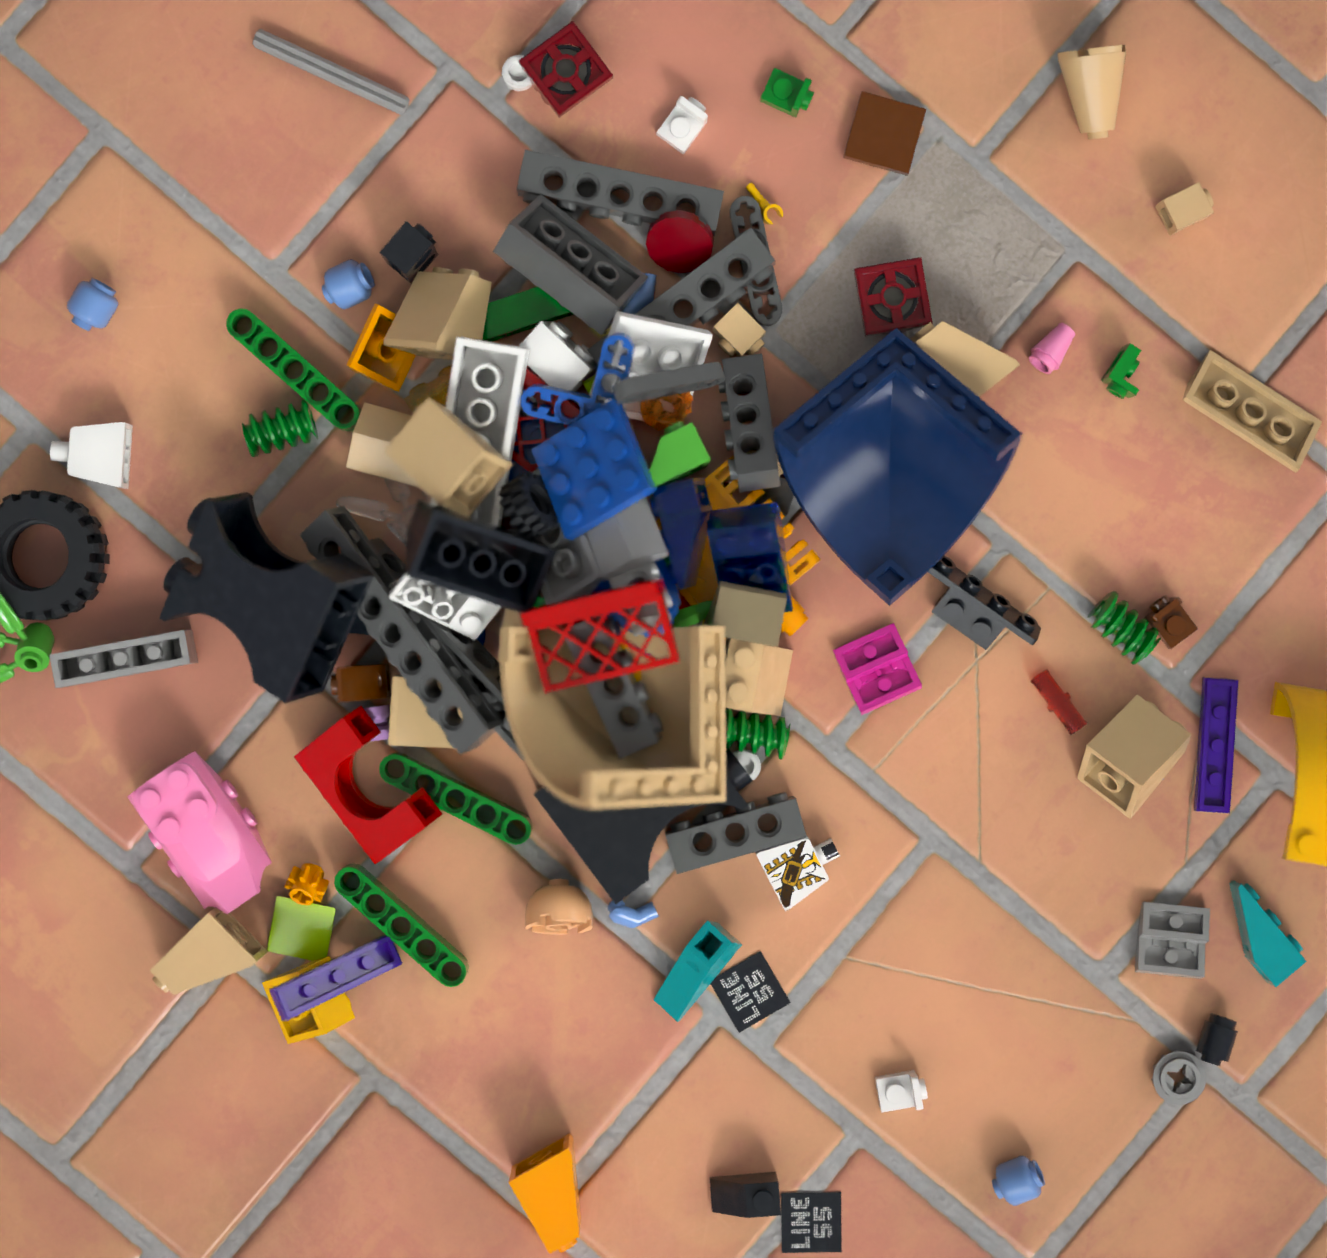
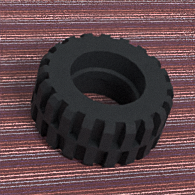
M43 490L22 491L19 495L10 494L4 497L3 503L0 504V594L20 619L49 620L68 617L69 613L78 612L85 607L84 603L87 600H93L99 593L96 590L98 584L105 582L107 574L103 573L104 565L110 563V554H105L104 548L105 545L109 544L107 536L101 534L99 528L102 525L97 517L91 516L89 509L82 503L73 501V498ZM35 524H48L58 529L66 540L69 552L68 564L61 578L53 585L44 588H36L25 584L17 575L12 561L13 547L17 538L26 528Z

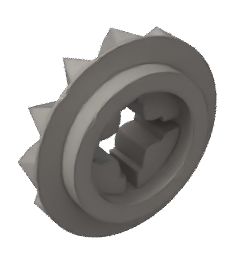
M1174 1050L1167 1055H1162L1158 1063L1153 1066L1154 1072L1151 1080L1156 1093L1171 1104H1188L1197 1099L1204 1090L1206 1084L1205 1068L1201 1061L1189 1052ZM1180 1068H1183L1182 1074L1191 1082L1179 1081L1177 1085L1173 1086L1174 1080L1167 1072L1172 1073L1173 1071L1178 1073Z

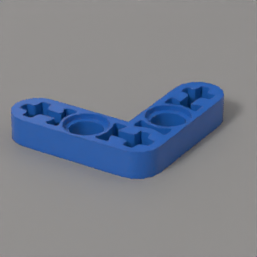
M624 333L611 334L605 340L601 350L592 396L548 385L534 384L529 386L521 396L522 409L532 417L572 425L604 404L605 400H598V395L606 399L615 398L613 392L606 391L603 388L602 378L608 373L617 375L620 381L629 378L635 352L633 340ZM617 340L623 341V348L628 349V353H622L618 362V366L625 365V371L616 366L605 367V361L610 364L613 362L615 353L609 349V345H615ZM536 392H540L542 400L551 402L553 395L559 396L554 406L555 414L549 412L552 407L551 405L541 404L538 409L533 408L534 404L528 400V397H533ZM573 399L579 404L580 413L576 417H567L563 414L561 404L564 400Z

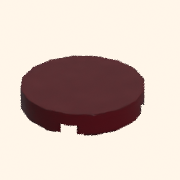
M681 210L665 212L649 226L646 240L648 254L657 265L667 271L676 273L692 272L711 258L714 237L707 223L705 225L699 220V216L691 212Z

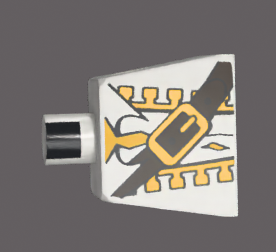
M808 836L755 852L785 911L791 909L827 882L829 877L823 865L840 857L831 838L813 847Z

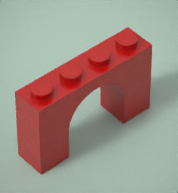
M359 706L342 717L297 753L294 758L360 844L364 852L376 865L429 826L443 813L423 787L399 805L392 807L377 805L362 794L353 777V760L356 753L378 736L381 731L363 707Z

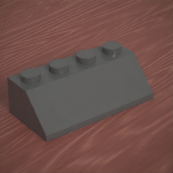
M541 194L508 224L493 250L508 265L518 270L534 285L540 287L558 301L561 306L567 308L584 321L587 326L601 335L612 325L616 311L622 312L648 278V276Z

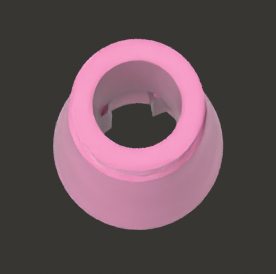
M1059 323L1056 328L1031 349L1030 363L1037 370L1045 374H1051L1053 370H1058L1075 336V332L1066 324Z

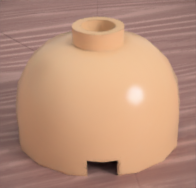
M549 880V886H543L531 895L526 906L525 928L529 929L532 927V932L547 935H565L567 930L573 927H577V933L589 931L593 927L591 902L581 889L570 886L569 880Z

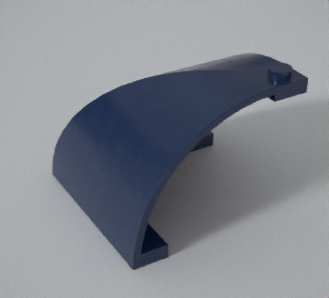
M897 328L773 429L774 444L781 469L792 493L807 518L839 559L889 606L919 581L951 549L976 519L1007 472L1022 436L1018 429Z

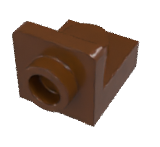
M1165 595L1150 606L1152 612L1146 615L1145 618L1152 627L1158 629V636L1161 637L1167 648L1172 649L1198 628L1180 605L1182 603L1179 597H1170L1168 599Z

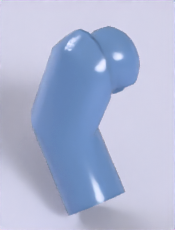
M644 273L648 276L646 282L622 312L635 315L654 300L655 274Z
M612 900L608 905L610 919L614 923L629 928L638 927L659 917L653 902L637 909L627 907L623 900L617 904Z

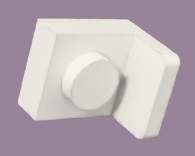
M680 96L676 106L661 125L656 135L684 155L707 123L708 115L704 112L706 108L692 97L687 100Z
M914 1070L875 1077L881 1112L915 1107L916 1110L924 1109L922 1100L928 1098L924 1078L918 1079Z

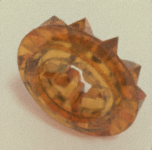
M687 392L643 400L640 403V412L648 426L660 431L681 420L685 424L686 416L692 413L691 404L694 399L691 393ZM660 399L672 403L674 411L671 413V411L664 410Z

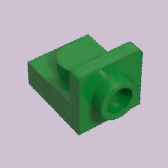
M774 68L762 93L760 102L796 118L800 109L807 110L815 93L809 90L812 80L806 78L805 81H802Z
M1131 343L1121 348L1101 381L1108 385L1106 389L1120 399H1124L1125 396L1127 398L1134 397L1139 392L1137 387L1123 379L1124 377L1130 378L1140 363L1136 358L1142 350Z

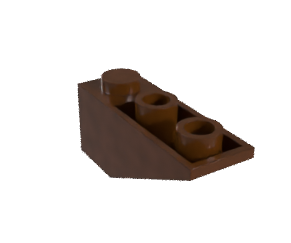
M389 663L337 667L336 674L331 675L330 678L332 695H337L338 703L391 697Z

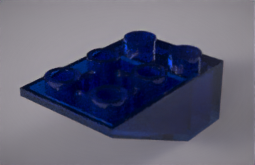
M691 478L657 487V490L653 492L654 496L650 497L653 514L655 517H660L663 529L660 530V534L671 560V564L667 565L669 578L672 584H677L678 590L696 586L713 512L704 478Z
M778 502L710 510L707 535L718 585L721 581L787 594L784 612L793 611L784 532Z

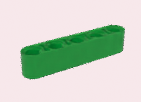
M535 287L488 303L482 340L494 342L533 329L541 321L553 322L575 314L561 306L558 301L540 287Z
M240 308L229 314L226 321L227 330L238 342L334 426L348 432L355 429L361 409L353 400L252 312ZM243 318H250L252 321L250 331L246 334H239L237 332L238 322ZM269 340H275L278 345L276 353L269 357L264 356L262 353L264 343ZM294 362H300L303 366V373L296 379H290L287 374L289 365ZM320 384L327 385L329 390L327 398L323 401H315L312 396L314 388ZM346 406L352 407L354 410L352 421L346 424L340 423L338 420L340 409Z
M400 752L392 753L380 763L379 772L382 779L410 795L420 789L418 787L420 775H430L435 781V788L427 793L439 809L509 844H522L531 835L532 821L525 813ZM397 759L403 763L405 771L402 777L390 775L388 772L390 760ZM457 789L464 793L465 804L463 806L454 807L449 803L448 793L451 790ZM487 804L494 808L496 817L493 821L484 822L479 818L477 811L481 805ZM521 820L526 826V833L521 837L512 836L507 827L510 821Z
M352 863L346 865L337 873L334 884L339 894L435 979L446 987H455L464 981L469 969L468 961L464 955L368 870L359 864ZM346 872H354L358 875L360 879L358 888L352 889L344 884L343 877ZM378 894L382 896L385 900V908L380 911L372 909L368 902L370 895ZM396 917L407 918L411 925L410 931L406 933L398 932L394 928V919ZM423 939L433 941L436 946V952L432 955L423 954L419 950V942ZM450 961L456 962L461 967V974L458 977L448 976L444 972V964Z

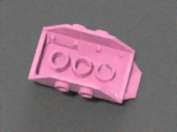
M194 751L141 785L128 796V799L151 832L148 833V836L152 843L159 850L163 848L170 858L167 861L170 869L178 878L183 877L203 908L205 909L210 906L228 914L261 891L260 883L263 871L272 862L259 832L255 828L257 820L247 807L242 809L235 799L238 797V793L229 780L223 781Z

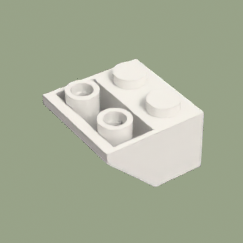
M541 321L519 345V347L530 348L527 365L549 386L575 392L583 385V381L592 377L597 372L598 365L587 351L589 349L584 344L582 346L576 345L570 339L573 333L560 321L557 323L554 321Z

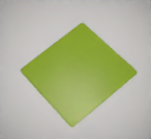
M277 896L267 951L311 961L326 957L336 909L315 903L301 905L294 902L291 898Z

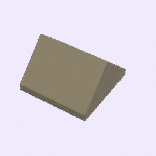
M720 581L703 626H725L726 638L778 647L787 594Z

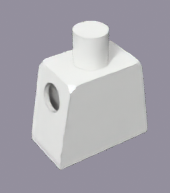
M125 422L71 427L69 442H51L50 459L51 461L68 462L67 473L70 476L128 489L133 425Z

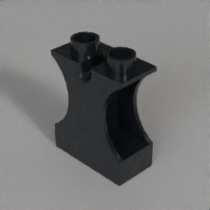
M248 492L204 499L194 508L187 523V530L192 534L188 548L201 558L202 563L198 564L188 557H183L172 565L163 583V588L169 595L159 618L163 621L200 613L213 617L223 623L242 644L251 665L253 682L285 704L323 692L375 574L344 554L306 562L296 560L284 554L264 533L255 512L253 495Z
M728 748L726 750V802L588 809L565 802L550 792L544 785L536 789L533 795L614 903L617 904L649 880V860L653 845L661 831L672 819L686 810L706 804H724L743 810L748 805L739 791L753 780Z

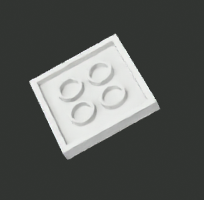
M619 311L615 313L608 335L609 337L614 333H624L633 340L635 352L629 377L701 365L704 363L713 334L706 329ZM617 340L615 345H609V349L613 350L615 354L611 364L605 361V367L616 366L625 371V365L618 366L622 353H628V349L623 348V341ZM613 373L604 375L602 378L603 388L606 391L613 392L611 386L620 381V378ZM595 379L589 394L590 396H592ZM694 391L623 404L628 418L670 426L681 420L684 422ZM598 395L597 398L598 400H605L604 404L611 400L603 398L600 395Z

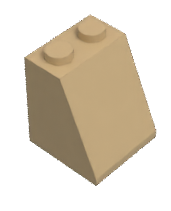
M433 267L432 272L418 271L384 338L383 345L425 358L453 360L457 337L483 339L492 282L479 278V272L470 269H459L458 274H453L452 270L441 267Z
M944 321L935 327L930 322L911 338L912 342L978 397L1020 366L1016 359Z
M430 398L414 410L410 421L402 430L393 435L390 445L384 451L438 505L469 517L513 466L508 459L444 405Z
M728 638L725 646V708L781 716L793 650Z
M402 675L393 676L388 745L453 748L437 722L432 720L427 714L424 704L408 688L405 678ZM438 681V687L442 691L441 684ZM458 709V714H459V716H460L461 719H462V713H461V711Z
M1136 695L1087 744L1077 779L1131 819L1185 753L1192 734L1187 732L1181 723L1171 720L1160 712L1155 704Z
M214 908L149 971L154 975V983L162 991H170L175 995L249 968L268 951L231 913L226 914Z

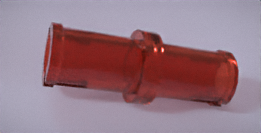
M1048 669L1030 681L1047 702L1046 708L1048 711L1055 713L1067 729L1069 735L1074 734L1087 724V721L1083 719L1069 700L1071 698L1070 694L1063 692Z

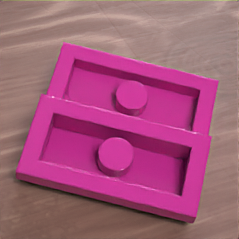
M894 623L833 650L839 668L861 715L922 689L921 681L908 657V651Z

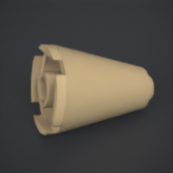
M1126 45L1058 53V62L1080 133H1088V139L1108 137V130L1115 129L1126 58Z

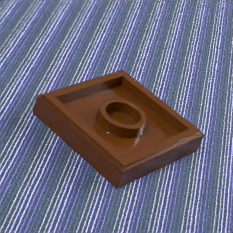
M862 91L843 158L908 176L926 109Z

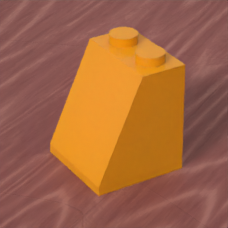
M569 1133L513 1165L508 1182L549 1254L557 1249L560 1253L570 1249L577 1243L576 1238L580 1236L581 1214L574 1141Z

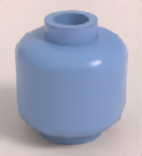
M349 259L325 272V284L322 285V292L330 304L335 303L339 308L345 310L369 299L372 287L375 284L370 270L364 263L359 264L357 261Z
M91 278L90 282L81 281L67 302V309L74 315L71 321L87 331H90L92 326L95 328H105L118 307V300L114 297L116 291L94 278Z
M1018 1156L997 1166L996 1178L992 1180V1185L999 1199L1005 1198L1009 1204L1017 1206L1039 1197L1041 1187L1045 1185V1180L1035 1160L1030 1161L1026 1156Z

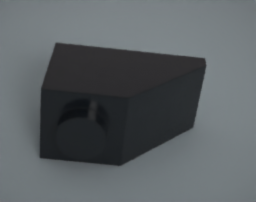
M776 1172L709 1177L712 1212L744 1218L781 1215L779 1182Z

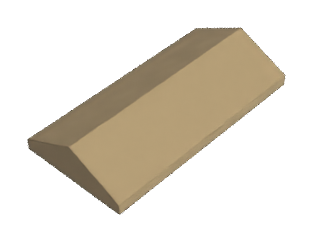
M1211 350L1206 354L1188 382L1183 401L1295 473L1299 471L1322 424V421Z
M364 402L353 431L346 468L421 488L384 452L390 445L393 435L405 427L412 418V415Z

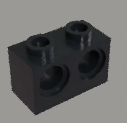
M407 221L380 251L386 263L411 284L418 271L424 272L438 256L434 247L436 241L433 239V235L419 223L413 227Z

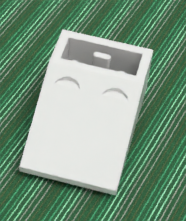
M405 574L388 595L390 599L473 640L477 639L501 608V606L408 577Z

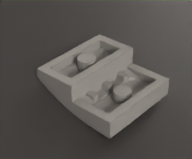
M1142 902L1137 934L1135 972L1203 978L1205 976V944L1209 942L1210 908Z

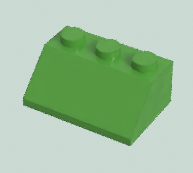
M683 420L664 429V435L660 439L649 471L657 489L651 494L708 466L711 459L692 422L685 425Z

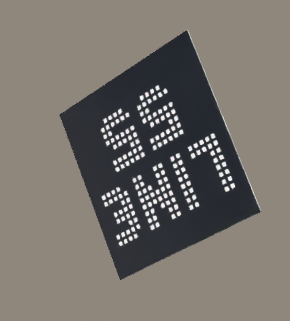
M761 951L718 975L711 982L712 988L739 1033L791 1003Z
M841 1192L781 1193L782 1253L842 1252Z

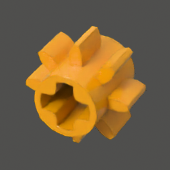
M304 863L300 869L293 866L284 887L291 889L289 896L294 902L301 905H311L314 900L322 901L330 881L323 879L325 873L321 867L312 863Z

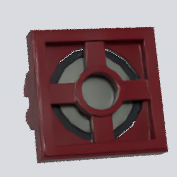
M571 21L518 60L519 65L530 78L534 89L540 93L543 101L550 105L559 118L613 79L611 71L574 21Z
M921 257L854 268L865 337L878 334L888 335L895 328L903 333L913 328L925 327L930 322L933 324Z

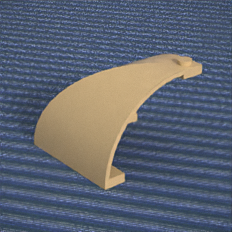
M725 626L672 627L681 661L643 670L642 677H640L649 694V699L646 700L650 712H656L664 728V731L660 732L662 739L658 743L622 759L619 758L586 684L544 693L528 628L500 627V671L506 715L517 747L535 777L558 798L572 805L588 809L726 802ZM551 628L538 630L541 644L554 650L562 635ZM630 631L625 635L628 641L642 648L647 637L641 634L634 637ZM657 636L652 638L645 650L658 659L670 656L667 642ZM565 640L557 654L575 663V659ZM595 643L594 648L608 656V647L603 643ZM628 648L634 661L638 653ZM544 653L547 662L550 656ZM642 656L638 663L649 660ZM554 659L548 668L551 682L564 681L571 669ZM575 672L571 679L581 677V675ZM617 676L607 679L608 687L612 691H623L624 682L621 677ZM624 707L622 709V718L627 723L634 724L638 722V713L632 707Z

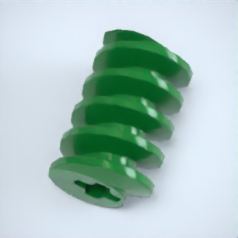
M305 400L301 401V411L297 412L292 403L288 404V414L286 415L283 414L279 407H275L274 418H271L266 410H263L261 421L258 422L251 413L249 414L248 425L242 423L244 438L252 457L258 456L259 446L265 454L271 453L272 443L278 450H284L285 439L291 447L298 445V436L306 444L310 443L312 433L318 440L314 417Z
M1112 591L1092 609L1087 618L1095 617L1091 626L1093 629L1101 625L1105 626L1101 637L1105 638L1111 634L1115 635L1111 644L1112 647L1121 643L1125 645L1121 652L1122 656L1133 652L1135 655L1131 664L1135 665L1153 651L1160 642L1161 637L1157 638L1158 629L1155 627L1147 629V619L1142 618L1136 621L1138 617L1137 610L1132 609L1126 612L1128 608L1126 600L1116 603L1119 596L1116 591Z
M725 708L726 749H730L734 741H738L740 752H743L749 743L751 744L752 754L756 755L760 747L764 746L766 757H769L772 751L777 749L778 758L780 760L784 758L791 725L790 723L786 727L785 717L780 716L773 725L771 715L766 714L762 722H760L758 713H752L749 719H746L745 711L739 710L736 716L733 717L732 709Z

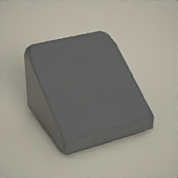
M779 477L781 486L763 489L764 495L754 505L760 506L770 498L786 516L794 494L787 480Z

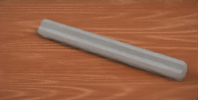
M259 29L254 36L252 44L255 48L395 113L403 115L409 106L410 100L407 96L265 30Z

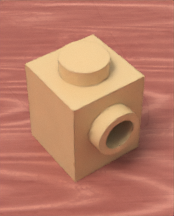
M1200 182L1163 199L1155 206L1169 236L1206 219L1214 213L1212 209L1214 205L1212 196L1206 188H1202Z
M738 303L712 330L721 339L718 345L730 357H733L735 354L738 357L746 354H756L765 344L762 338L766 331Z

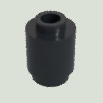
M1210 1014L1209 1021L1205 1020L1196 1048V1051L1202 1054L1200 1060L1217 1066L1221 1065V1061L1229 1062L1238 1033L1235 1030L1236 1021L1216 1014Z

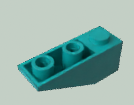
M1233 880L1229 885L1245 957L1267 983L1277 987L1307 962L1300 954L1303 948L1292 935L1285 936L1278 928L1282 924L1281 921L1270 909L1265 911L1257 903L1260 899L1259 895L1248 883L1242 885Z
M707 920L686 945L653 1000L679 1022L742 944L719 923Z

